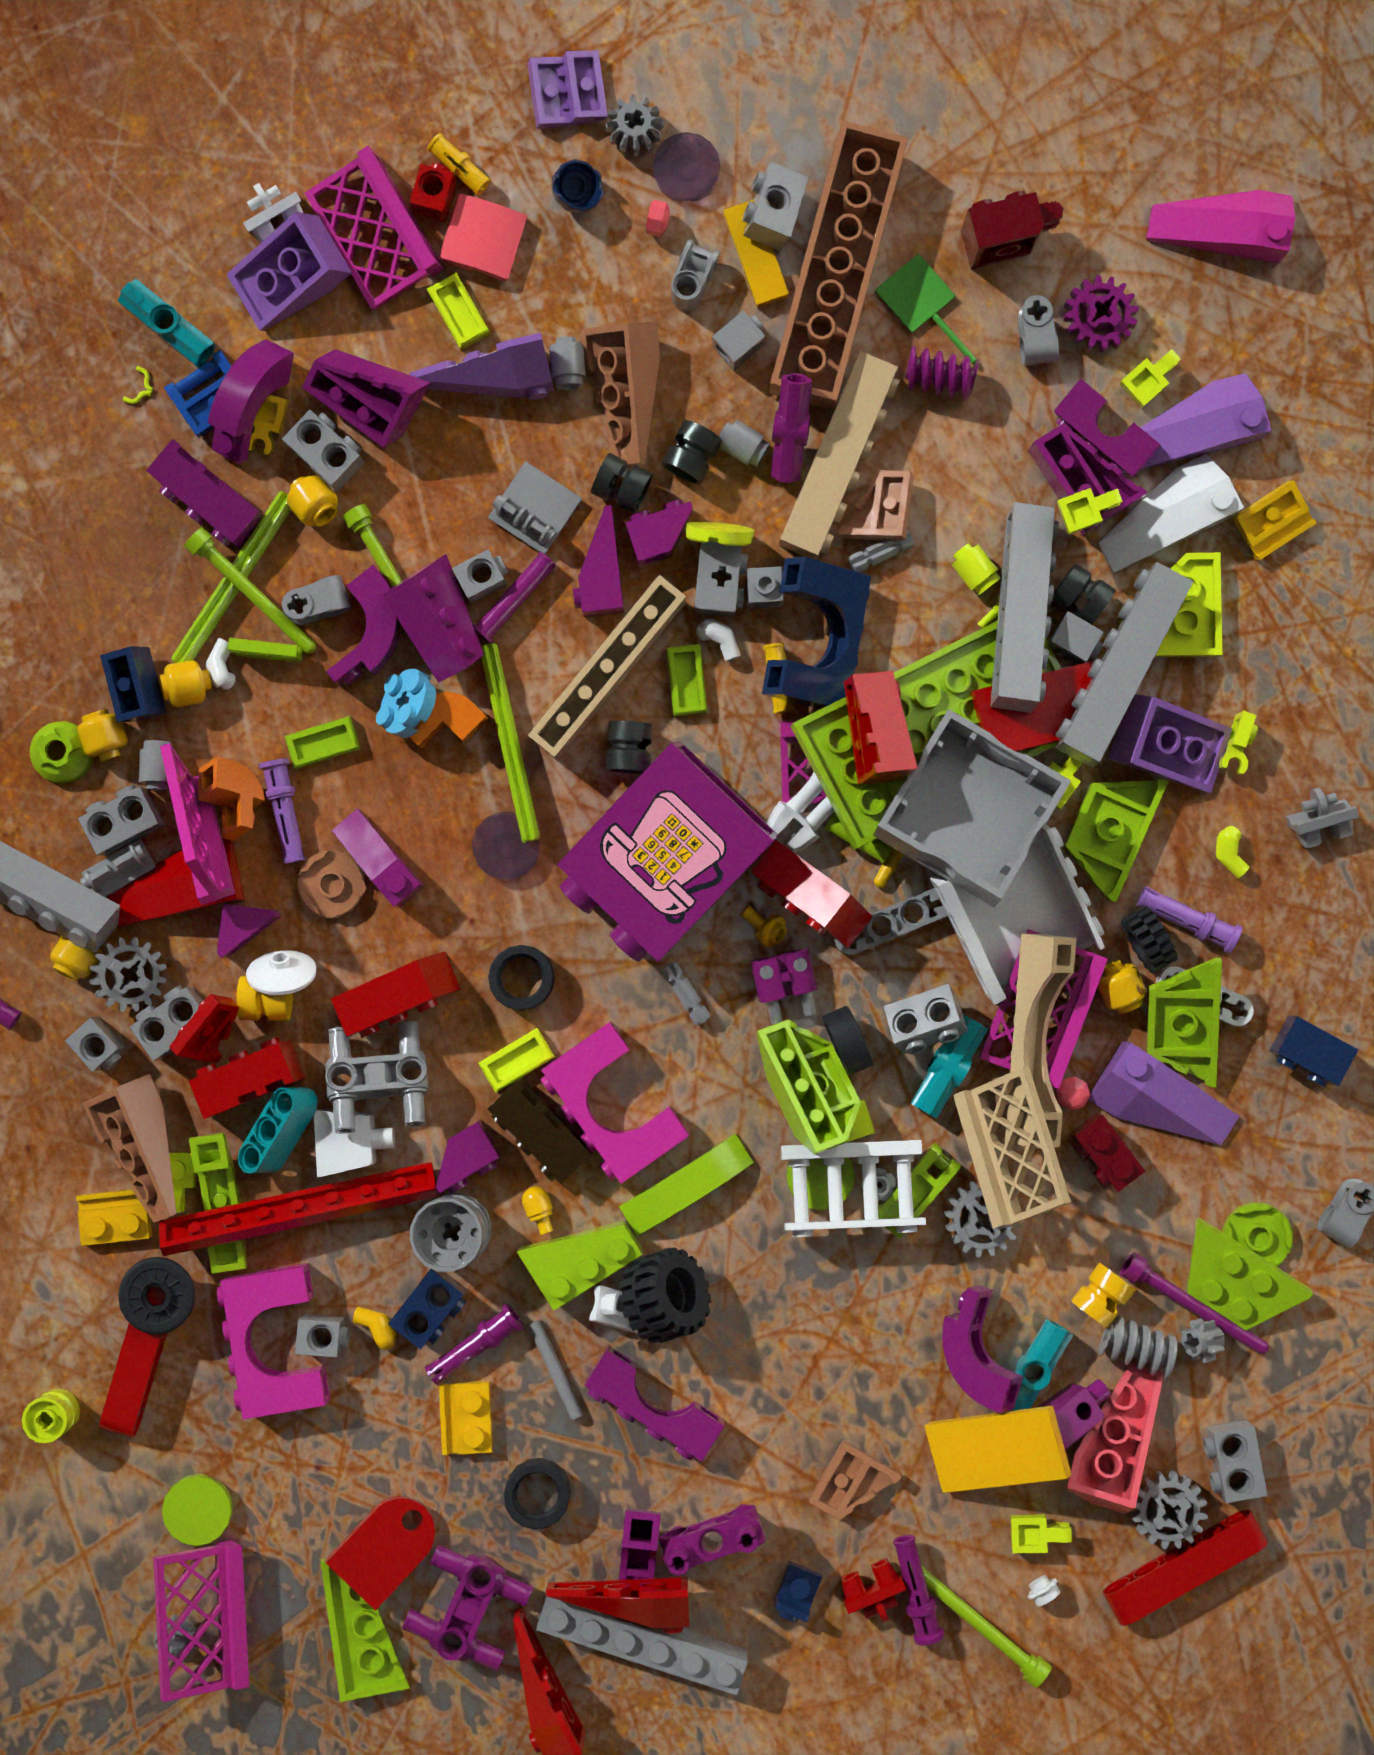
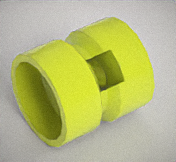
M49 1390L25 1408L22 1416L23 1430L35 1442L44 1444L53 1442L73 1428L79 1420V1402L67 1390Z

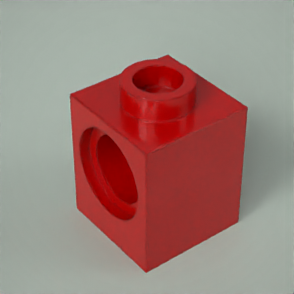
M420 163L409 202L414 214L442 222L447 221L457 185L454 173L450 172L448 167L439 163H431L430 166ZM431 185L443 187L437 195H428L426 193Z

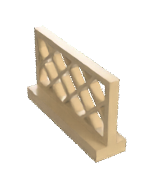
M1022 1067L975 1089L964 1090L953 1095L993 1229L1014 1227L1025 1223L1027 1219L1071 1203L1029 1067ZM1018 1079H1021L1024 1089L1021 1100L1010 1095L1014 1082ZM990 1091L1000 1096L995 1111L990 1109L986 1093ZM1007 1101L1018 1107L1013 1122L1002 1117ZM1025 1113L1030 1114L1034 1121L1031 1134L1020 1128ZM999 1123L1010 1130L1005 1144H1002L997 1132ZM1017 1135L1028 1141L1023 1156L1012 1150ZM1036 1146L1042 1149L1045 1157L1042 1167L1031 1162ZM1009 1157L1020 1163L1015 1178L1011 1177L1007 1165ZM1027 1169L1038 1174L1033 1190L1022 1184ZM1046 1180L1053 1184L1057 1199L1049 1201L1041 1196ZM1019 1191L1030 1197L1024 1212L1021 1211L1017 1198Z

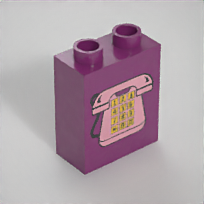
M681 741L671 742L557 864L568 875L561 883L560 889L583 912L590 914L599 905L613 918L618 925L609 935L615 944L630 958L640 962L649 953L659 962L772 845L779 835Z

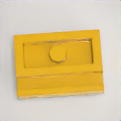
M1287 481L1232 517L1247 546L1251 548L1255 560L1263 559L1317 524L1316 520L1310 515V509L1294 481Z
M132 1189L76 1196L79 1208L77 1213L81 1246L153 1237L151 1218Z
M490 1380L440 1383L439 1404L442 1455L492 1453L493 1432Z

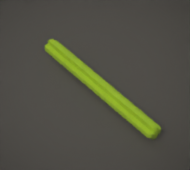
M278 492L232 563L246 578L291 511L287 503L288 494L285 492ZM225 576L172 655L171 659L173 662L178 663L195 659L238 593L239 589Z
M495 643L485 644L481 646L484 653L481 659L521 839L525 843L534 842L540 838V833L499 650Z

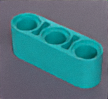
M281 1087L276 1089L239 1150L238 1163L242 1171L249 1174L275 1173L283 1167L316 1112L318 1100L312 1089L305 1087Z

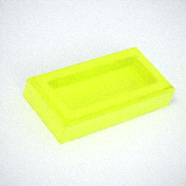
M457 273L427 288L431 299L460 350L490 335L486 324Z
M536 1028L478 1064L496 1093L553 1059L555 1055L539 1028Z

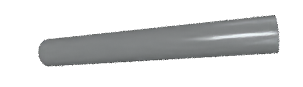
M540 1319L528 1324L527 1326L571 1420L582 1416L584 1413Z

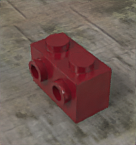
M1095 1113L1069 1133L1075 1141L1072 1144L1073 1149L1083 1161L1089 1159L1096 1168L1093 1175L1104 1189L1110 1187L1114 1191L1119 1192L1146 1172L1104 1115Z

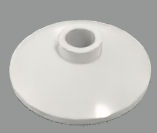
M280 950L256 958L247 968L246 976L249 985L260 993L286 995L300 991L311 984L316 977L317 971L314 960L308 955L298 951Z

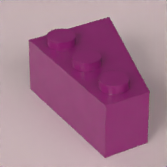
M334 349L314 360L302 388L385 448L405 434L430 382Z
M1061 424L1034 441L1028 450L1058 499L1091 488L1094 498L1118 489L1123 501L1120 503L1121 505L1100 512L1103 519L1102 523L1080 530L1079 532L1082 536H1085L1133 506L1148 493L1141 486L1138 487L1124 476L1118 467L1112 466L1096 453L1097 450L1065 424Z
M174 439L167 444L146 469L162 485L159 489L160 493L174 504L180 500L189 508L185 513L200 526L204 521L214 528L211 535L226 547L233 543L240 549L263 517L255 507L208 470L204 464L186 452Z
M447 554L418 569L383 594L438 683L466 669L484 655Z

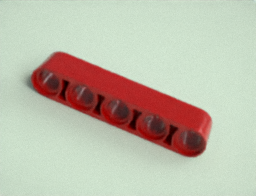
M152 1286L148 1291V1299L154 1305H162L165 1302L166 1293L161 1287ZM130 1323L128 1324L100 1418L99 1429L130 1438L136 1436L168 1333L148 1334L136 1329Z
M1245 1509L1232 1514L1202 1531V1533L1193 1537L1194 1542L1185 1541L1181 1543V1548H1172L1108 1585L1103 1590V1595L1119 1624L1126 1626L1140 1620L1264 1549L1268 1544V1540L1252 1511Z

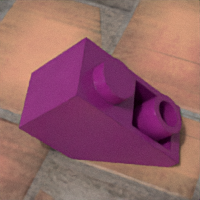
M675 500L663 505L664 510L653 514H650L649 510L641 511L630 517L631 521L625 522L639 567L672 556L686 529L687 523H689L693 515L691 501L683 503L682 500Z
M482 1120L477 1121L448 1139L436 1184V1189L439 1193L448 1189L450 1194L468 1184L467 1176L476 1171L482 1176L498 1166L495 1160L502 1154Z

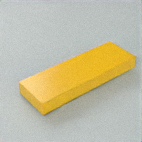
M747 201L724 209L723 216L756 308L787 298L789 293L773 248L743 236L747 223L743 222L742 218L749 203Z

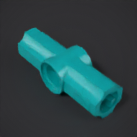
M135 278L133 281L128 282L120 291L118 303L197 368L205 364L212 356L216 344L182 317L173 306L165 303ZM167 317L174 318L171 327L160 329L163 319Z
M964 1014L968 1032L961 1034L955 1041L940 1045L926 1071L928 1073L910 1102V1104L936 1119L954 1088H958L967 1075L972 1064L970 1060L988 1031V1028Z
M1046 1318L1026 1353L1018 1359L1015 1373L1022 1375L1023 1380L1015 1407L1010 1411L1030 1409L1041 1389H1044L1049 1384L1051 1372L1073 1337L1070 1331L1058 1323ZM1032 1364L1042 1366L1041 1374L1036 1378L1025 1376V1370Z

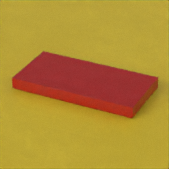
M1094 661L1042 673L1041 681L1046 682L1045 697L1043 702H1039L1031 713L990 707L992 686L972 691L970 695L973 699L972 702L977 719L979 720V726L991 733L1006 747L1016 752L1059 742L1060 738L1056 737V733L1065 718L1071 720L1076 708L1071 706L1080 688L1087 689L1091 681L1087 674Z

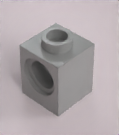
M743 310L712 336V346L734 371L765 345L766 336L764 333L766 329L756 316L749 317Z
M489 549L452 568L471 604L507 585L503 576L508 574V571L501 557L498 555L493 558ZM479 568H489L492 571V575L487 582L478 583L474 580V574Z
M782 566L747 568L748 609L782 607L783 593L779 592L782 580Z
M1068 611L1061 618L1048 644L1057 653L1076 664L1086 663L1088 659L1091 661L1095 660L1103 647V643L1099 640L1104 632Z
M90 1017L65 1040L92 1072L100 1071L103 1068L105 1071H109L122 1059L120 1053L126 1048L124 1043L100 1017ZM96 1037L101 1038L105 1044V1050L101 1056H97L92 1051V1042Z
M303 1314L298 1319L295 1354L338 1357L342 1352V1348H347L349 1343L350 1329L349 1327H344L345 1317ZM316 1329H328L332 1335L331 1343H320L316 1338Z

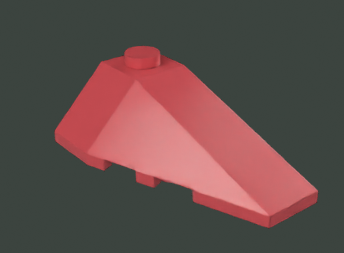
M1130 1363L1113 1389L1111 1396L1101 1409L1104 1413V1418L1086 1433L1073 1454L1070 1467L1072 1475L1067 1480V1490L1091 1504L1123 1514L1136 1508L1163 1381V1372L1157 1371L1155 1375H1151L1150 1368L1143 1367L1140 1371L1137 1369V1364Z

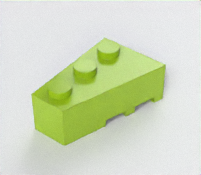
M624 1220L584 1230L583 1232L520 1246L517 1253L551 1308L555 1311L641 1256L643 1248Z

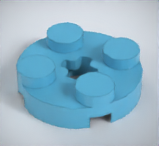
M407 669L399 675L391 674L384 684L385 694L376 715V723L384 727L387 732L400 738H408L418 731L414 727L420 720L426 723L435 704L436 689L429 682L431 677L417 669Z

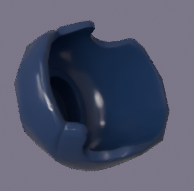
M574 159L563 163L552 177L554 199L565 211L577 214L590 211L598 205L604 196L602 176L588 162Z

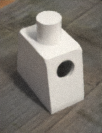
M317 1109L314 1114L317 1177L373 1165L377 1162L376 1149L395 1148L394 1128L375 1129L374 1114L355 1112V1131L345 1134L335 1132L333 1109Z

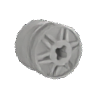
M449 1193L425 1204L415 1214L410 1226V1244L415 1256L424 1266L437 1272H453L466 1267L487 1249L492 1237V1221L487 1209L478 1199L465 1193ZM458 1224L461 1230L451 1236L448 1230Z

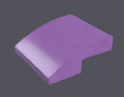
M598 50L566 51L563 57H532L529 59L527 66L536 129L567 127L607 119L608 114Z

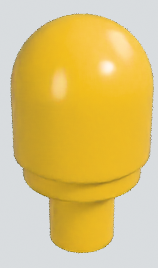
M538 1186L528 1188L522 1196V1204L527 1218L529 1217L530 1222L536 1221L540 1235L553 1231L549 1215L553 1214V1206L547 1191Z

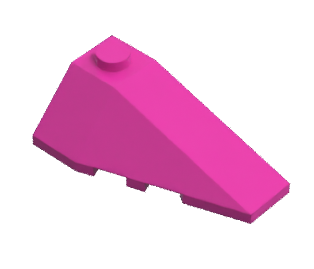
M1254 190L1155 204L1151 208L1146 240L1279 264L1290 251L1295 222L1293 198L1290 195Z

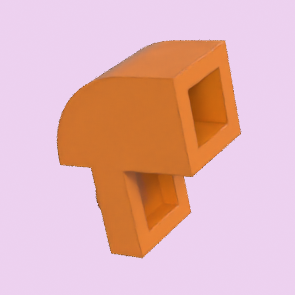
M440 692L436 694L433 712L426 723L421 720L414 727L418 731L410 736V738L423 749L447 725L466 744L489 721V718L467 697L455 692Z
M216 756L199 768L198 800L222 806V838L235 841L253 828L255 820L253 808L265 801L262 786L250 769L233 760Z

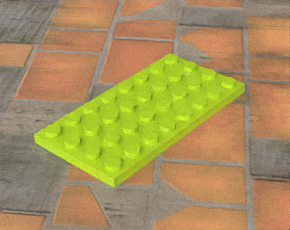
M998 621L894 672L895 681H898L900 685V701L916 763L948 709L979 726V720L977 719L970 693L974 690L992 686ZM1045 638L1044 649L1049 650V657L1046 669H1042V673L1062 669ZM846 697L794 722L790 727L854 849H857L877 839L873 834L909 774L899 781L858 785ZM1059 742L1019 751V753L1033 758L1058 745Z

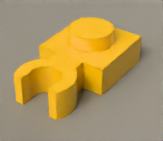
M269 395L265 399L253 423L255 431L251 434L249 450H254L256 441L262 439L265 443L264 454L271 455L273 453L275 444L271 437L272 431L282 433L289 405L288 399Z

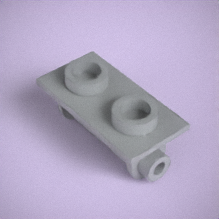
M140 838L81 873L83 878L80 881L83 886L104 897H108L157 867Z

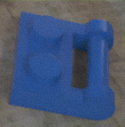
M221 350L212 354L213 359L176 384L171 382L164 387L198 438L215 428L208 424L210 410L220 384L231 368V364ZM220 370L223 371L225 374L223 377L185 401L183 395Z

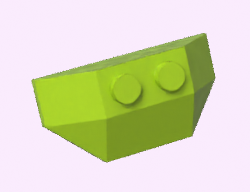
M788 1019L758 1030L756 1035L766 1078L795 1138L814 1155L847 1143L861 1101L832 1043L811 1031L796 1026V1023Z

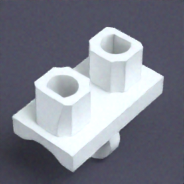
M258 183L253 186L258 196L247 201V204L252 211L262 205L266 209L246 220L243 224L248 232L252 231L254 236L260 242H263L275 231L269 220L281 214L286 221L295 212L303 213L299 205L301 199L297 192H294L272 205L270 201L281 195L279 189L275 185L264 192Z
M601 1285L595 1286V1304L589 1321L638 1334L637 1330L633 1331L629 1326L630 1321L628 1317L625 1318L623 1315L624 1307L623 1304H620L619 1300L622 1291Z

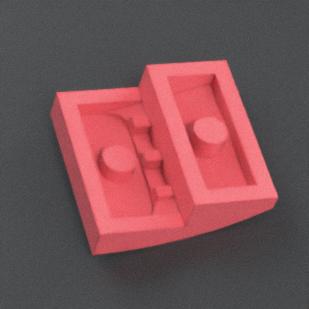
M459 193L438 259L466 271L476 270L505 282L509 278L528 215L493 202Z

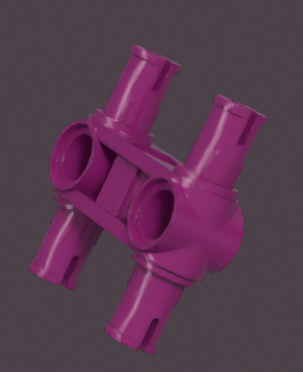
M741 1504L728 1513L686 1527L675 1526L658 1538L663 1551V1560L669 1572L677 1576L685 1574L689 1569L739 1551L745 1553L752 1552L766 1542L756 1506ZM716 1532L722 1537V1540L716 1546H709L703 1541L705 1534Z
M438 1544L430 1565L457 1576V1581H459L458 1587L444 1619L440 1618L437 1621L410 1609L401 1629L430 1641L429 1645L431 1648L436 1650L445 1660L467 1662L470 1659L497 1672L505 1650L477 1639V1629L492 1596L495 1597L497 1594L525 1607L533 1586L506 1575V1570L497 1565L495 1560L489 1556L468 1554L465 1557ZM484 1569L489 1573L491 1579L487 1582H479L474 1578L473 1571ZM452 1633L456 1634L461 1638L462 1644L451 1646L446 1642L445 1636Z

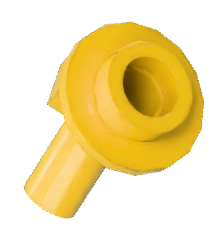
M747 905L741 911L740 916L758 930L755 937L765 947L772 948L784 940L787 928L783 917L771 914L767 919H764L750 905Z

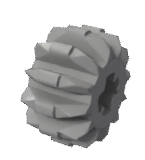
M632 94L628 104L619 98L617 101L618 109H610L608 112V117L611 121L606 123V131L612 133L610 143L612 145L620 144V152L623 154L629 148H633V154L637 157L640 154V147L651 152L653 149L651 141L660 142L661 140L659 130L664 128L663 119L658 118L660 109L658 106L649 107L650 101L647 96L640 103H637L636 96ZM636 122L641 124V126L636 125L633 129L629 128V125L634 126Z

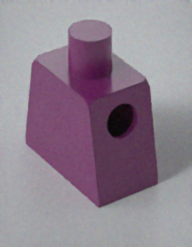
M1097 1379L1086 1388L1076 1384H1069L1037 1407L1053 1406L1066 1450L1104 1418V1413L1098 1405L1108 1399L1111 1393L1100 1379Z

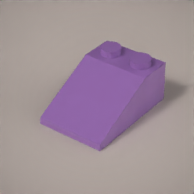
M295 212L229 271L227 276L259 331H265L331 292L352 272L320 217Z
M1135 694L1121 720V725L1118 726L1108 759L1157 777L1211 793L1219 771V761L1225 753L1233 728L1156 697Z

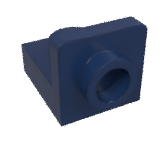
M789 1561L774 1599L775 1609L779 1611V1615L795 1623L799 1619L808 1622L810 1608L822 1580V1574Z

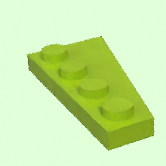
M326 1558L320 1559L340 1702L410 1689L379 1610L375 1611L325 1563Z

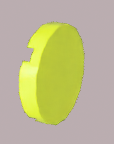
M689 522L686 526V537L689 540L701 543L712 541L725 546H747L753 542L754 529L728 523Z

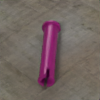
M540 551L538 556L477 625L473 624L475 632L489 644L493 643L492 637L552 569L556 567V564Z

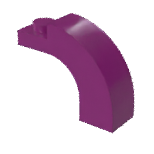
M266 339L247 349L235 361L220 384L209 414L208 424L215 427L212 443L213 451L239 464L247 460L252 427L257 412L265 399L273 391L289 384L293 352Z
M374 565L370 566L346 585L364 610L366 630L359 645L326 671L339 686L343 683L350 685L362 676L363 672L361 669L365 666L372 674H378L392 657L399 640L401 623L383 596L391 588Z
M982 1285L967 1287L958 1302L960 1313L947 1315L944 1318L942 1343L945 1359L952 1376L968 1396L991 1410L1004 1413L1014 1409L1023 1376L999 1366L991 1359L984 1347L982 1327L993 1290Z
M626 1508L619 1579L654 1578L661 1512Z

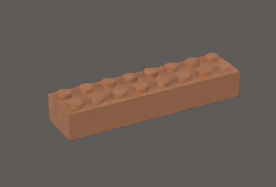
M842 120L771 378L770 394L780 396L783 375L792 373L804 374L812 379L810 404L835 411L908 137Z

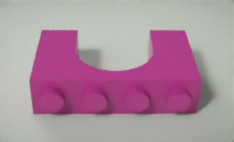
M610 1021L543 1068L541 1071L545 1076L541 1078V1081L552 1096L558 1093L565 1103L560 1108L570 1123L573 1124L576 1121L579 1123L584 1131L580 1137L591 1152L597 1149L604 1159L600 1165L609 1179L612 1181L617 1178L620 1184H622L689 1136V1132L670 1105L638 1128L629 1131L608 1129L595 1119L588 1104V1090L591 1081L598 1072L630 1050Z
M309 1263L227 1276L221 1280V1286L217 1288V1299L219 1306L225 1308L227 1321H223V1335L225 1341H230L232 1355L228 1357V1366L231 1376H236L238 1389L234 1390V1403L236 1410H241L242 1419L325 1406L331 1399L325 1365L292 1371L272 1369L258 1358L253 1349L251 1339L253 1325L261 1312L274 1307L308 1302L314 1297Z

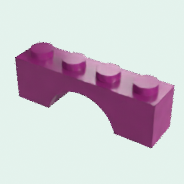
M607 1345L585 1381L584 1386L589 1389L588 1395L602 1404H605L606 1401L618 1407L616 1412L627 1421L634 1423L635 1420H638L646 1425V1432L655 1439L663 1442L666 1438L677 1445L675 1450L686 1459L692 1461L695 1457L702 1462L724 1428V1419L696 1401L674 1411L653 1407L644 1400L638 1391L635 1379L637 1363L610 1345Z

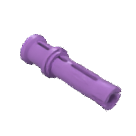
M289 758L258 764L259 769L263 770L267 791L264 793L265 798L272 802L284 864L306 860L292 801V796H295L294 792L296 790L294 786H291L287 765L290 764Z
M1148 886L1144 887L1136 906L1141 908L1147 906L1158 916L1194 932L1195 937L1200 941L1206 939L1223 947L1224 952L1230 954L1236 946L1243 929L1238 924L1232 926L1217 919L1216 914L1213 912H1206L1204 914L1183 903L1158 893Z

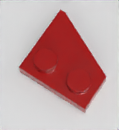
M210 994L200 1003L198 1010L189 1022L178 1031L177 1037L169 1048L176 1056L218 1063L222 1057L221 1052L218 1050L221 1039L224 1041L229 1038L231 1024L237 1016L239 1006L232 998Z

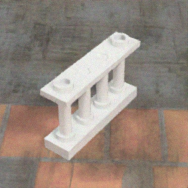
M921 1140L845 1143L817 1155H814L804 1145L780 1146L781 1160H789V1167H792L795 1222L784 1223V1230H792V1237L813 1236V1229L896 1226L897 1233L918 1232L917 1225H926V1218H913L911 1162H914V1155L922 1154ZM893 1155V1162H897L899 1218L879 1219L876 1163H879V1156ZM844 1157H858V1164H862L865 1220H844L841 1165L844 1164ZM823 1158V1164L827 1165L830 1221L809 1222L806 1166H810L809 1159Z

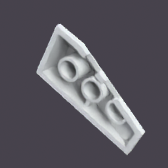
M1205 454L1173 470L1098 543V546L1112 574L1232 518L1244 509V506L1229 476Z

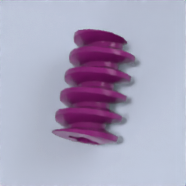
M912 346L905 379H908L909 390H914L917 383L921 382L922 392L927 393L933 384L935 385L936 395L940 396L944 388L948 387L950 398H954L957 391L961 390L963 400L967 401L973 391L979 359L971 367L969 356H964L958 365L956 354L951 353L947 361L944 362L942 351H937L934 358L930 359L929 349L924 348L920 356L917 357L916 348Z

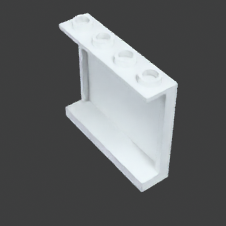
M1046 824L1038 833L1027 852L1026 859L995 908L938 874L930 878L985 995L994 1005L1007 999L1004 990L1019 953L1021 934H1026L1027 929L1041 934L1077 938L1076 947L1086 949L1093 944L1100 950L1105 948L1100 937L1104 935V930L1095 916L1091 918L1087 909L1091 905L1090 899L1082 887H1077L1073 878L1077 876V871L1069 857L1064 858L1060 847L1064 846L1063 840L1055 827L1050 828Z

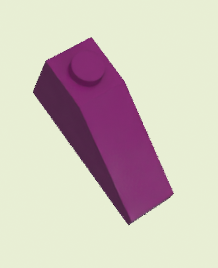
M611 505L604 506L578 577L579 588H573L575 609L582 608L584 617L624 613Z
M358 808L332 830L393 907L400 908L425 886Z

